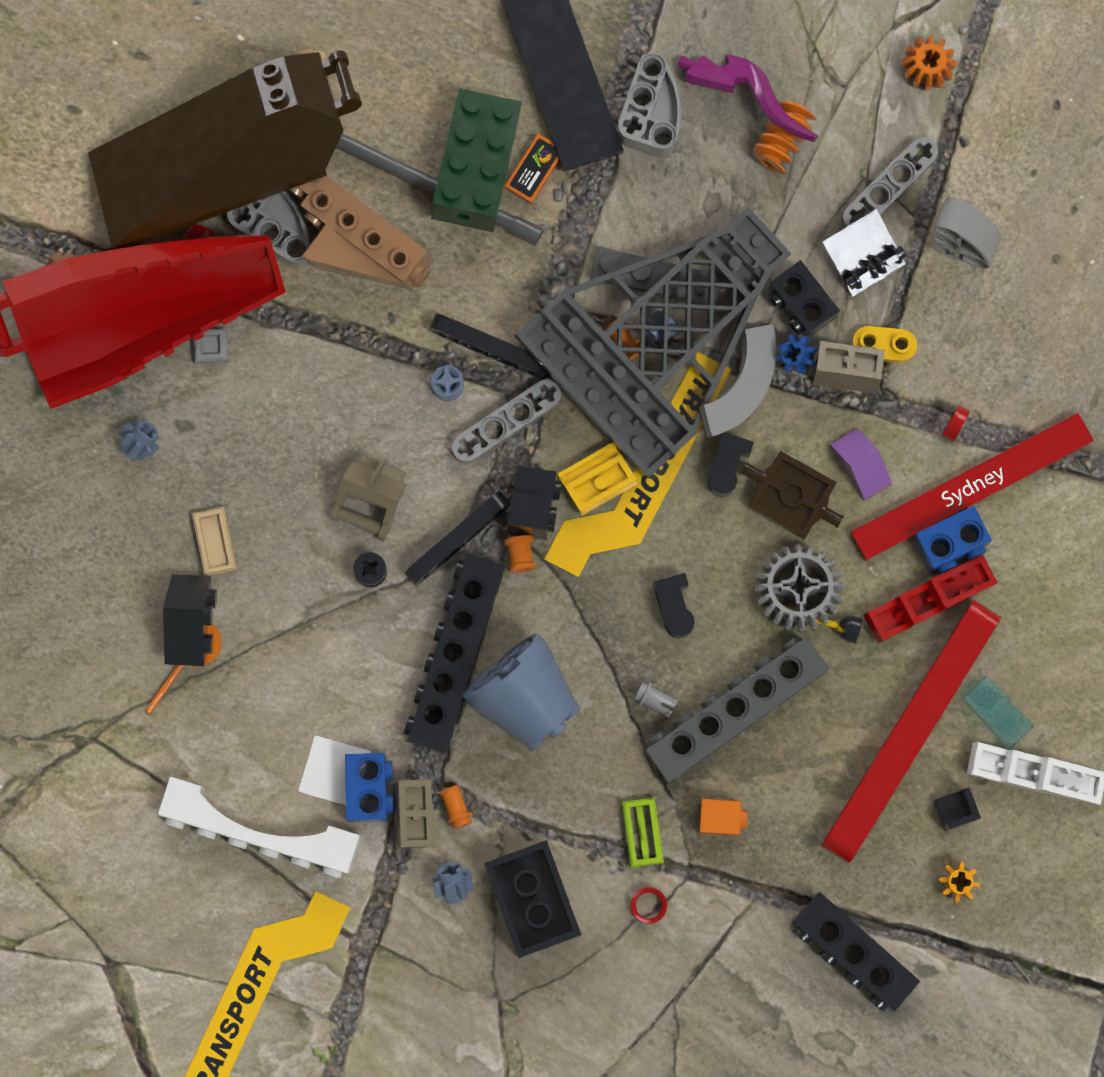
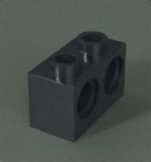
M801 260L769 284L768 291L770 293L768 298L777 310H784L789 317L787 320L789 326L798 336L802 334L810 338L838 317L840 309ZM787 283L796 284L799 287L800 293L790 296L784 292L783 286ZM807 308H813L819 313L820 318L816 321H809L804 318L802 311Z

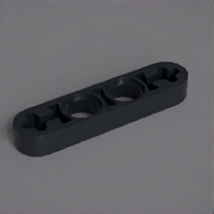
M435 314L429 330L439 337L540 379L545 377L547 371L527 350L441 314Z
M501 491L495 493L406 570L405 575L415 586L422 583L498 518L511 505V502Z

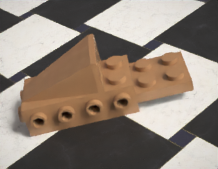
M324 176L320 178L317 184L311 181L289 189L295 197L302 201L301 206L307 212L304 217L311 225L321 231L302 255L316 269L402 287L410 291L415 286L421 287L428 278L430 272L427 269L434 262L428 251L329 177Z

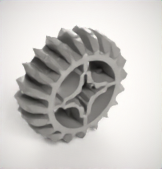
M796 544L793 554L785 546L782 548L783 558L773 552L771 554L773 564L766 561L763 562L762 568L766 573L757 574V580L763 584L757 585L755 592L764 595L758 599L757 603L759 606L769 605L764 611L765 617L776 614L773 621L774 625L778 626L783 619L787 621L786 631H790L792 624L795 623L798 624V632L802 633L805 629V623H808L812 630H816L817 618L826 625L829 621L826 613L836 615L838 609L834 604L842 603L843 597L837 593L844 590V584L835 582L841 578L842 573L841 571L830 572L836 562L829 560L824 563L823 561L826 556L824 551H821L815 557L813 556V546L808 547L807 553H801V545ZM794 566L793 576L790 579L781 580V583L773 584L775 577L782 570ZM805 566L815 570L824 582H820V579L808 577L805 572ZM798 575L800 576V583L803 584V588L807 587L804 589L801 602L796 589L792 590L795 588ZM819 593H826L825 599L819 606L806 611L807 599L818 596ZM775 594L790 599L794 603L796 611L784 607L777 600Z

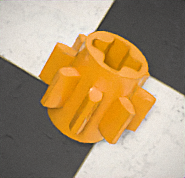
M959 862L955 871L951 866H945V871L948 875L946 878L941 877L937 880L940 883H944L946 888L941 895L945 896L949 893L954 895L953 901L956 904L959 903L960 896L963 894L968 900H972L973 895L970 890L980 887L978 882H973L972 877L977 870L973 869L969 872L964 870V862ZM961 874V880L966 881L967 885L957 891V886L951 884V879Z

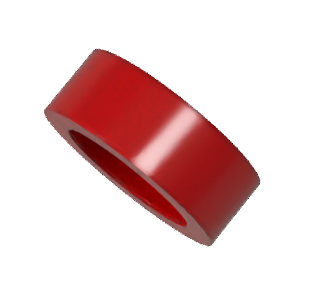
M958 405L942 437L954 442L970 411Z
M653 887L640 889L631 900L633 916L644 924H654L660 921L667 911V900L664 894ZM645 893L655 894L661 901V911L654 918H644L636 909L638 898Z

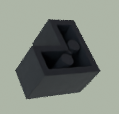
M518 466L507 523L509 535H531L535 539L547 540L548 532L555 531L557 508L552 507L553 500L559 501L562 481H556L557 471Z
M172 574L163 607L164 664L204 666L207 654H212L214 636L213 634H208V626H212L213 609H216L217 589H211V576Z

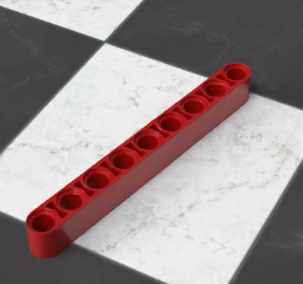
M975 600L971 602L821 845L823 848L847 863L853 860L1002 618L1001 616Z

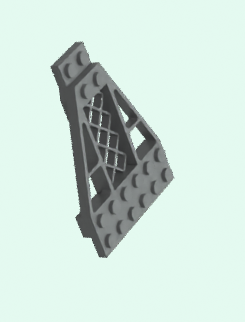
M747 207L724 229L564 289L514 337L647 479L698 433L697 430L702 421L700 408H698L690 425L661 394L659 388L684 364H688L708 384L700 406L710 403L769 275L791 253L754 212ZM698 254L702 259L693 258ZM673 256L680 258V261L643 296H637L620 278L622 275ZM692 264L709 266L708 282H692ZM686 265V281H669ZM714 272L724 283H714ZM611 280L630 300L631 306L607 330L603 331L571 295ZM669 286L686 287L685 304L668 303ZM663 287V303H647ZM691 287L708 288V305H691ZM714 288L731 290L730 306H714ZM736 296H737V297L739 298V300H740V302H739L737 305H736ZM640 308V325L623 324ZM646 308L663 309L662 326L645 325ZM668 309L685 310V327L668 326ZM691 310L708 311L707 328L691 327ZM714 311H727L728 313L713 327ZM733 318H736L737 325L713 377H711L697 362L695 355ZM617 330V340L615 344L609 336ZM622 330H639V348L622 347ZM645 331H662V349L645 348ZM668 332H685L684 350L667 349ZM690 333H706L690 348ZM623 352L639 353V368ZM644 353L661 354V372L644 371ZM667 354L683 355L667 370ZM646 376L660 378L652 384Z

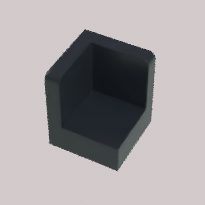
M970 787L934 800L945 832L981 819Z

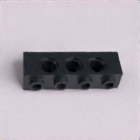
M818 892L791 922L796 927L793 933L807 945L812 941L819 947L821 951L818 955L831 967H834L837 963L846 971L843 977L857 990L861 986L864 987L871 994L868 998L869 1001L882 1012L886 1009L895 1012L921 982L821 892ZM823 923H831L837 930L836 938L831 942L823 940L819 934V929ZM849 945L858 946L862 952V958L857 964H851L845 958V950ZM875 967L884 969L887 974L885 984L880 987L875 986L870 980V973Z

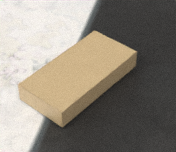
M219 507L192 513L204 575L213 577L238 571L225 508Z

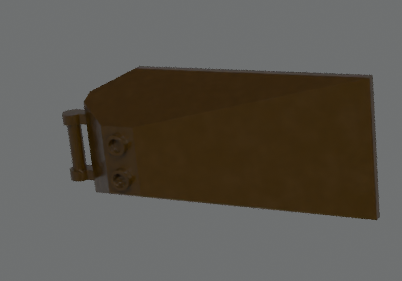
M342 50L334 51L325 60H322L319 52L289 55L255 66L89 151L88 154L111 249L137 246L327 176L326 168L344 131L340 116L354 112L362 105L360 95L354 90L350 77L347 53ZM334 73L337 75L342 92L341 99L337 101L334 99L328 75Z

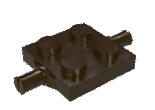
M782 451L778 453L773 464L764 472L747 462L741 473L758 483L756 494L748 509L805 540L812 526L820 518L838 528L844 517L827 507L829 496L837 482Z

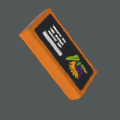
M537 134L507 181L505 190L530 205L534 203L559 163V158L552 141Z

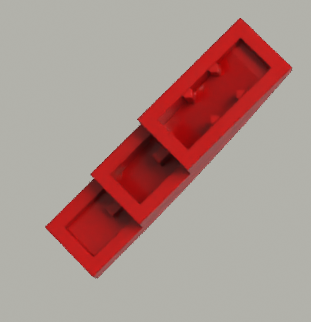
M980 555L868 611L863 616L877 643L880 644L998 584L984 555Z

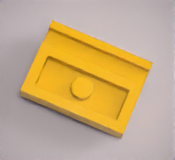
M613 442L557 474L581 516L638 484L637 479Z

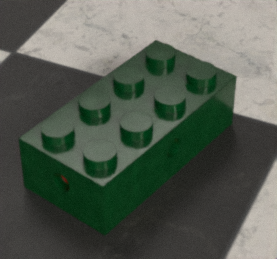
M459 88L433 199L431 219L494 232L519 122L521 101Z

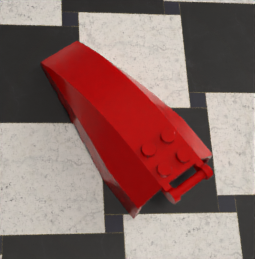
M258 235L218 236L121 248L63 259L3 281L4 292L0 294V356L9 357L26 351L50 409L111 387L146 368L145 364L163 354L167 357L174 353V348L190 339L196 341L204 337L203 332L220 323L226 325L235 320L237 316L248 313L284 294L286 291L269 236ZM7 307L11 309L20 335L14 339L10 338L1 310Z

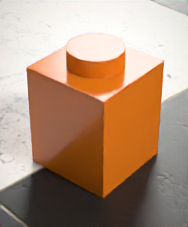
M702 799L700 801L699 834L738 837L740 829L746 830L747 810L741 809L742 801Z

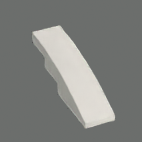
M973 742L967 775L1049 795L1101 805L1104 791V772L1050 757H1039L1017 750H1006L980 742Z

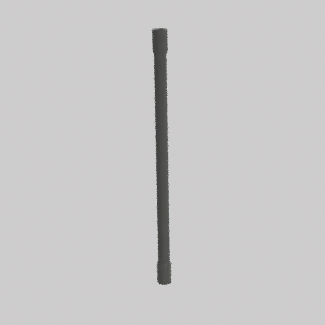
M342 133L336 146L337 149L435 195L438 179ZM499 209L496 221L497 226L532 245H537L544 228Z

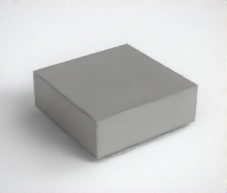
M226 328L209 329L203 332L204 337L194 341L196 364L228 362Z

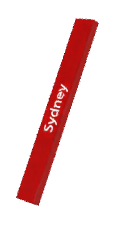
M1077 413L851 531L850 534L866 562L912 538L916 533L956 515L1093 443L1094 439L1080 414Z

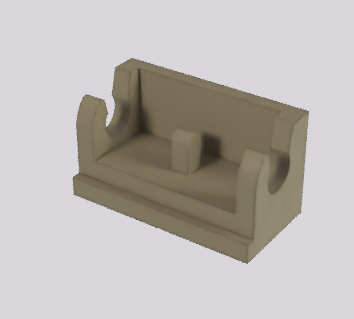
M820 341L813 385L877 394L882 378L885 350Z
M402 780L393 783L395 850L433 847L431 780Z

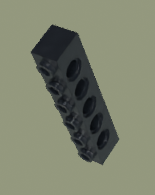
M468 553L465 561H458L453 579L458 580L455 592H448L443 610L448 611L445 623H438L434 636V641L439 643L435 654L429 653L425 663L424 672L429 673L425 686L419 684L414 698V703L419 704L415 717L409 715L405 726L404 734L409 736L408 744L447 755L464 701L463 694L468 688L505 571V565ZM478 584L483 590L481 596L477 599L467 598L464 595L466 586ZM465 614L472 618L473 623L469 629L459 630L454 626V621L459 615ZM452 645L459 646L463 650L462 657L455 662L448 661L444 657L445 650ZM446 676L453 681L450 691L446 693L436 691L434 684L439 677ZM433 707L439 708L443 712L442 720L437 724L427 723L424 715L428 709Z

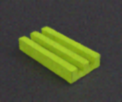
M655 797L622 802L631 868L664 864ZM649 805L655 858L649 857L642 806ZM636 807L643 857L640 860L636 858L630 808Z

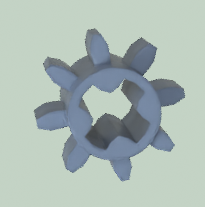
M135 419L132 424L127 423L119 432L120 436L123 437L119 442L120 448L131 459L143 461L147 456L152 457L160 448L155 443L159 439L158 432L147 421Z
M448 862L441 865L438 869V874L432 875L435 897L443 896L444 901L447 903H460L467 898V891L474 890L470 868L463 869L462 865L457 862Z

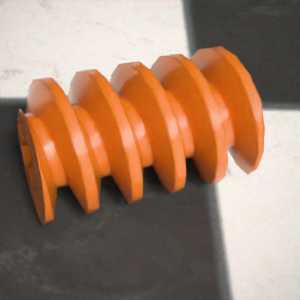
M782 101L780 103V106L790 118L807 130H812V127L806 121L807 119L813 121L817 119L809 110L792 101ZM770 122L766 126L767 133L761 134L759 139L761 143L755 144L753 152L762 165L776 173L785 174L786 170L781 165V162L791 164L793 159L787 152L798 153L799 148L793 143L794 140L802 143L805 140L787 133L773 122Z

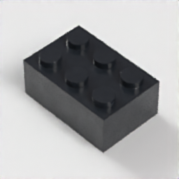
M547 840L484 863L519 959L581 936Z

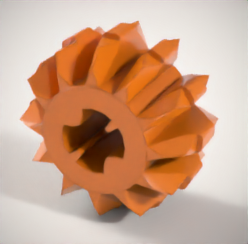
M932 35L928 36L926 44L922 39L917 38L914 43L915 47L908 46L905 53L908 57L903 58L902 66L908 68L904 73L905 78L915 77L912 84L914 88L918 87L920 82L925 83L924 88L926 92L930 91L932 83L941 89L944 85V80L950 81L952 79L953 73L951 70L956 68L957 61L950 59L954 55L952 48L943 49L946 43L945 39L940 40L937 45L934 44V37ZM929 59L928 63H930L931 60L934 61V67L930 68V64H928V66H925L923 64L924 60Z

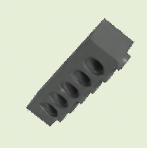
M797 637L793 638L780 648L783 654L772 660L770 656L766 657L754 666L757 672L746 679L744 675L739 676L727 685L730 691L719 698L717 694L712 695L700 704L703 710L695 716H692L689 712L673 724L676 726V729L671 733L665 735L662 731L647 741L649 748L645 750V754L667 785L828 672L830 668L807 637L800 642ZM786 662L792 663L797 669V676L793 679L784 678L779 670L781 664ZM758 681L766 682L771 690L770 695L765 698L756 696L753 692V684ZM731 700L740 701L744 707V713L738 717L729 715L726 710L727 702ZM704 719H711L717 724V732L711 736L704 735L699 729V723ZM682 737L689 741L691 749L687 754L680 755L673 750L672 742L676 738Z

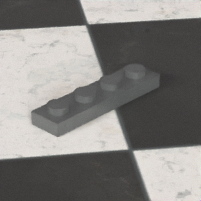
M598 246L591 279L647 258ZM659 261L622 275L620 278L630 289L646 293L675 264ZM683 267L669 281H686V267ZM692 269V282H708L709 272ZM714 274V283H722V280ZM611 280L604 282L606 284L615 285ZM669 286V298L685 302L686 287ZM663 287L654 295L663 297ZM691 287V304L708 305V288ZM714 288V306L717 304L720 288Z

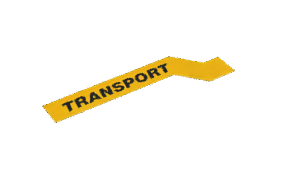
M697 352L695 356L697 362L713 377L719 362ZM691 366L671 401L673 407L690 425L708 388V384ZM726 366L710 403L717 399L732 370L731 368ZM703 420L701 421V423H700V425H699V428H698V430H697L698 433H699V431H700L702 425L704 424V423H703ZM698 433L649 478L646 479L636 468L633 474L638 484L623 492L614 511L564 521L544 560L579 577L591 554L640 544Z
M315 891L303 916L253 930L185 1077H229L281 963L332 949L351 907Z

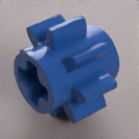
M790 334L789 342L778 344L781 352L776 360L786 363L784 367L785 372L791 373L796 367L798 374L804 375L805 367L809 365L816 366L813 358L818 348L808 345L810 342L809 337L803 336L799 341L796 335ZM798 349H800L801 354L797 355V360L793 359V355L797 354Z

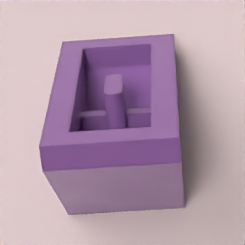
M859 429L854 430L830 445L863 500L892 484L879 450Z

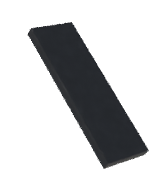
M500 0L546 128L558 155L562 171L566 172L623 154L624 149L569 0Z

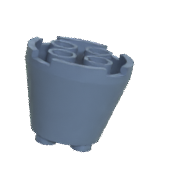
M536 633L524 638L505 652L504 657L499 659L489 670L483 671L463 694L467 703L474 710L527 746L530 751L539 747L545 741L547 734L551 738L558 735L567 726L564 720H569L581 709L576 703L547 642L539 634L536 635Z

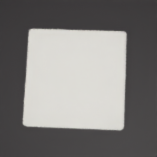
M314 736L298 791L346 805L345 754L371 752L324 737ZM368 763L364 764L360 770L362 778H364Z

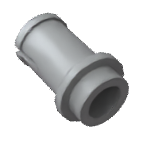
M642 682L633 700L639 702L638 706L645 705L669 718L672 709L661 703L674 708L678 699L653 688L651 682L648 685Z

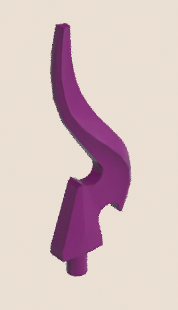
M726 54L725 62L727 65L725 66L716 65L704 55L696 62L685 56L679 59L677 66L687 71L685 82L729 93H734V86L736 84H746L763 113L775 125L787 133L804 140L815 142L818 138V135L802 127L785 113L777 101L764 71L748 59Z

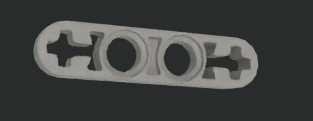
M920 137L914 140L846 208L842 217L843 227L845 228L851 224L852 216L850 214L858 215L865 205L869 209L867 213L876 208L880 216H882L933 165L938 156L937 144L928 137ZM917 147L920 149L929 148V159L924 156L914 166L911 161L918 153ZM897 167H903L909 171L910 179L904 183L897 182L892 176V171ZM875 189H882L886 192L888 201L885 204L877 205L872 202L870 193Z
M550 379L539 381L459 434L452 444V452L455 459L463 464L474 463L554 410L561 401L560 386ZM542 388H545L547 391L553 389L555 391L553 401L549 403L547 399L542 400L537 404V407L541 410L535 412L533 403L527 398L532 396L533 401H536L542 396ZM518 404L525 405L530 411L529 417L524 421L515 420L511 415L514 406ZM491 422L499 423L503 428L502 435L497 439L488 438L484 433L487 424ZM479 431L481 440L487 446L482 448L479 442L473 446V454L471 456H468L467 453L460 454V443L465 441L467 444H471L477 440L473 433Z

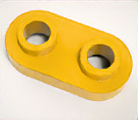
M865 326L857 330L852 339L853 346L885 350L883 362L905 363L914 356L917 350L915 336L904 329ZM871 337L875 345L868 347L864 344L863 339ZM903 340L907 344V348L900 350L896 347L895 342Z

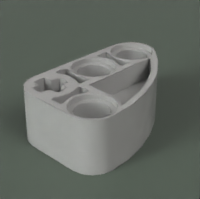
M651 52L641 57L619 118L618 136L621 144L628 148L664 158L671 155L676 148L680 130L681 103L676 81L666 60L658 53ZM648 66H655L660 70V73L657 76H648L644 69ZM638 95H645L650 99V103L640 106L634 102V98ZM631 125L637 126V130L633 134L627 133V129H630ZM658 134H665L669 136L671 141L666 145H660L656 143L654 137Z
M286 191L227 212L230 226L238 236H262L266 230L274 229L279 232L277 238L271 241L277 260L296 270L306 268L310 264L303 256L293 258L289 255V251L293 247L302 246L307 250L311 243L303 217ZM248 214L249 221L242 220L239 224L237 217H245Z
M947 197L934 226L932 248L937 252L970 265L988 269L1000 242L1001 234L995 224L975 207L963 200Z

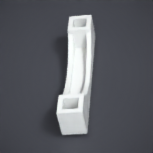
M173 777L169 778L158 812L159 816L166 818L165 825L183 830L185 824L197 828L195 834L213 840L216 834L228 837L227 844L246 849L247 844L260 847L259 854L278 859L280 853L292 857L290 863L309 869L311 863L322 866L323 874L341 879L342 873L350 875L362 838L360 835L329 825L326 832L302 837H285L261 833L246 828L221 814L203 796L205 788Z

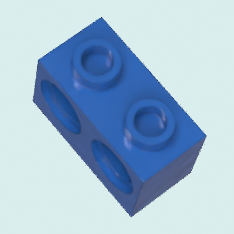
M975 506L916 533L912 538L929 573L939 570L940 574L957 567L956 560L968 556L969 560H972L986 553L985 547L992 541ZM963 528L972 529L976 534V541L973 543L963 541L960 536V530ZM933 542L943 543L947 548V555L944 557L935 556L931 551V544Z
M385 753L345 754L346 821L348 823L388 821V814L394 813L393 794H387V781L393 780L392 761H386ZM366 763H374L378 766V774L372 780H365L360 775V770ZM369 795L379 799V807L373 813H365L361 809L362 800Z

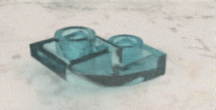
M987 675L963 697V700L1010 750L1034 728V724L1010 702V697Z

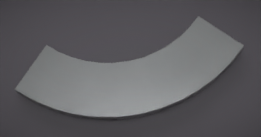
M773 324L742 331V359L739 368L740 373L736 381L721 397L699 407L707 438L722 434L742 423L755 411L766 395L776 363V337Z

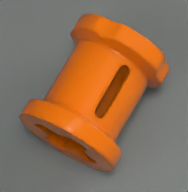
M522 535L504 540L505 546H508L511 563L508 567L509 573H521L537 569V563L533 562L530 545L533 542V536Z

